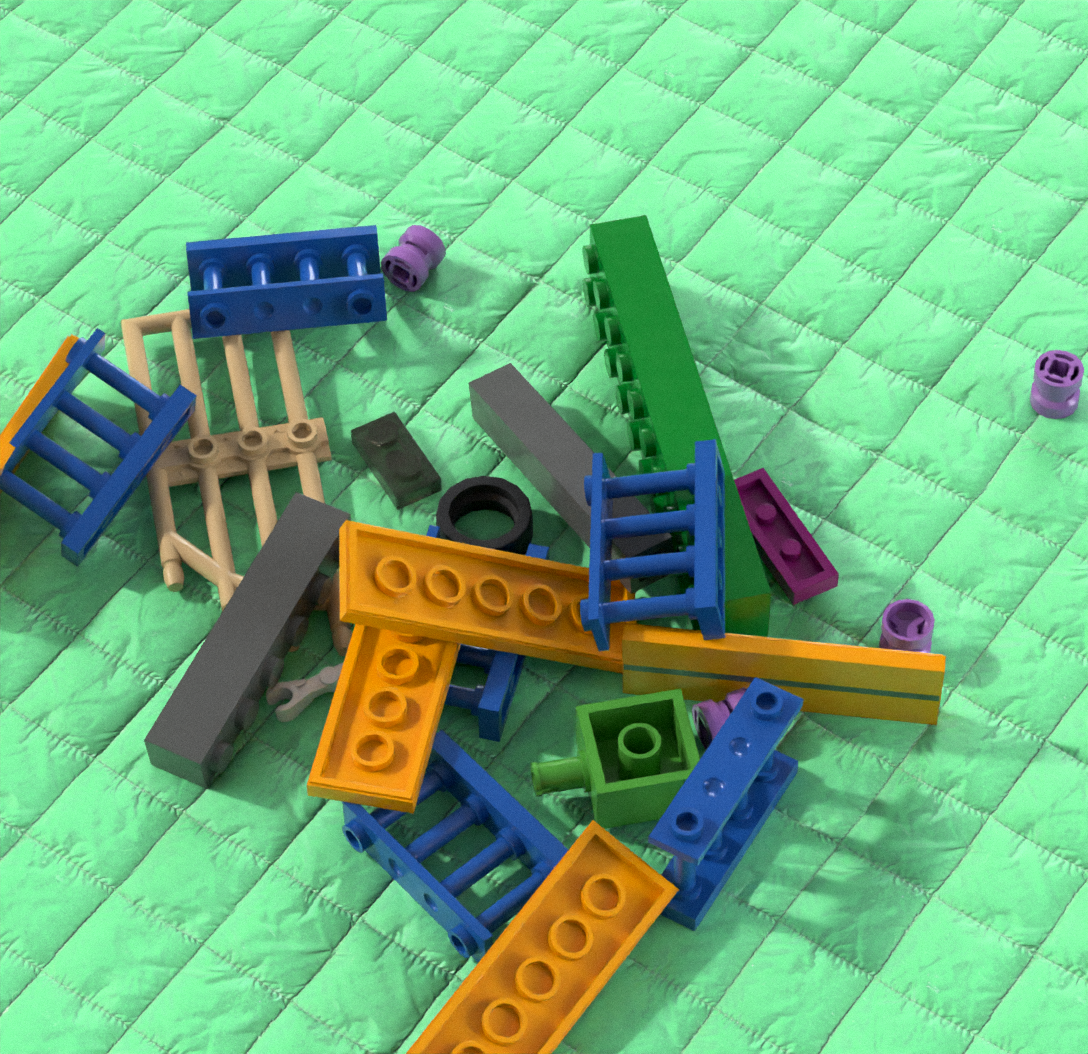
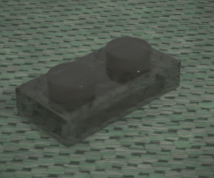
M395 411L351 430L352 444L397 510L442 491L441 477Z

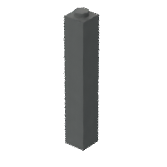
M511 363L469 382L473 419L590 548L591 506L587 505L585 498L584 477L592 475L594 452ZM608 468L611 478L616 477L614 473ZM635 496L613 498V518L651 514ZM669 533L612 539V560L673 553L672 536ZM668 575L620 581L633 594Z

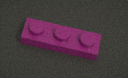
M761 468L734 479L759 557L791 603L795 605L837 587L839 573L765 469Z

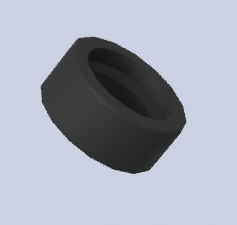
M490 476L467 478L451 486L439 501L436 512V526L440 527V539L526 555L529 543L531 544L533 537V516L529 498L517 485L503 478ZM479 510L499 511L514 521V527L508 533L499 538L489 540L471 539L459 533L455 529V524L461 517Z

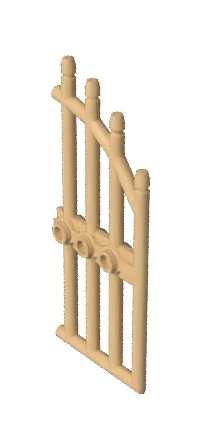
M186 309L121 320V328L129 375L152 390L143 336L172 331L181 385L197 395L195 411L188 419L191 439L171 442L146 475L161 565L164 569V582L171 592L182 590L184 572L181 566L182 562L218 587L221 610L223 612L244 576L235 572L219 479L248 474L261 544L263 546L278 522L268 471L298 466L303 495L325 503L317 464L332 460L324 418L308 420L290 330L271 332L289 423L259 427L242 335L222 336L240 431L210 435L191 332L190 310ZM134 403L139 435H142L152 420L148 418L149 412ZM199 482L212 558L176 532L169 487ZM338 568L333 576V585L329 597L322 606L316 605L314 610L327 611L330 629L333 633L334 647L339 655L346 656L352 631L350 630V623L340 621V580ZM292 646L289 652L298 650L299 646Z

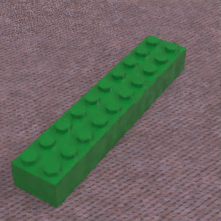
M643 215L590 224V245L582 247L585 270L588 275L590 274V278H584L582 281L583 293L587 307L595 306L597 312L593 314L598 342L606 341L608 349L604 350L609 378L617 377L619 383L615 389L619 412L621 415L628 414L631 421L627 423V434L632 452L640 451L642 460H639V474L687 469V464L695 463V441L716 439L725 471V633L768 637L771 590L647 216ZM689 490L653 494L654 498L650 499L652 514L686 510L687 504H695V494L691 495ZM689 531L669 533L672 536L673 553L684 552L687 546L695 545V535L690 536ZM679 573L675 577L676 595L686 594V588L694 587V577L690 578L689 573ZM689 617L687 618L688 629L701 630L698 619L690 620Z

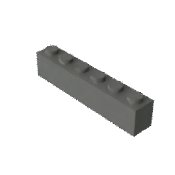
M295 492L144 739L151 765L206 789L216 773L222 774L226 770L233 755L235 740L241 730L247 731L253 725L259 710L258 702L266 688L272 689L277 684L283 672L284 658L292 646H299L306 635L309 616L316 605L322 606L329 597L333 585V576L339 568V529L346 520L351 521V514Z

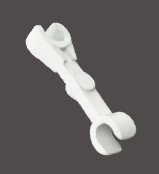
M343 663L334 667H325L319 674L307 680L278 682L272 689L268 688L266 698L269 705H274L283 699L290 700L287 704L280 705L275 709L277 719L281 722L291 721L314 698L326 692H335Z

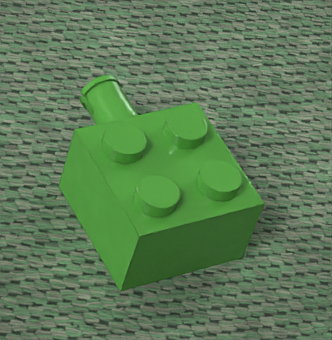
M680 688L576 706L577 756L541 763L533 762L530 765L536 797L543 794L583 788L584 793L588 792L595 822L604 829L659 820L699 762L700 757Z

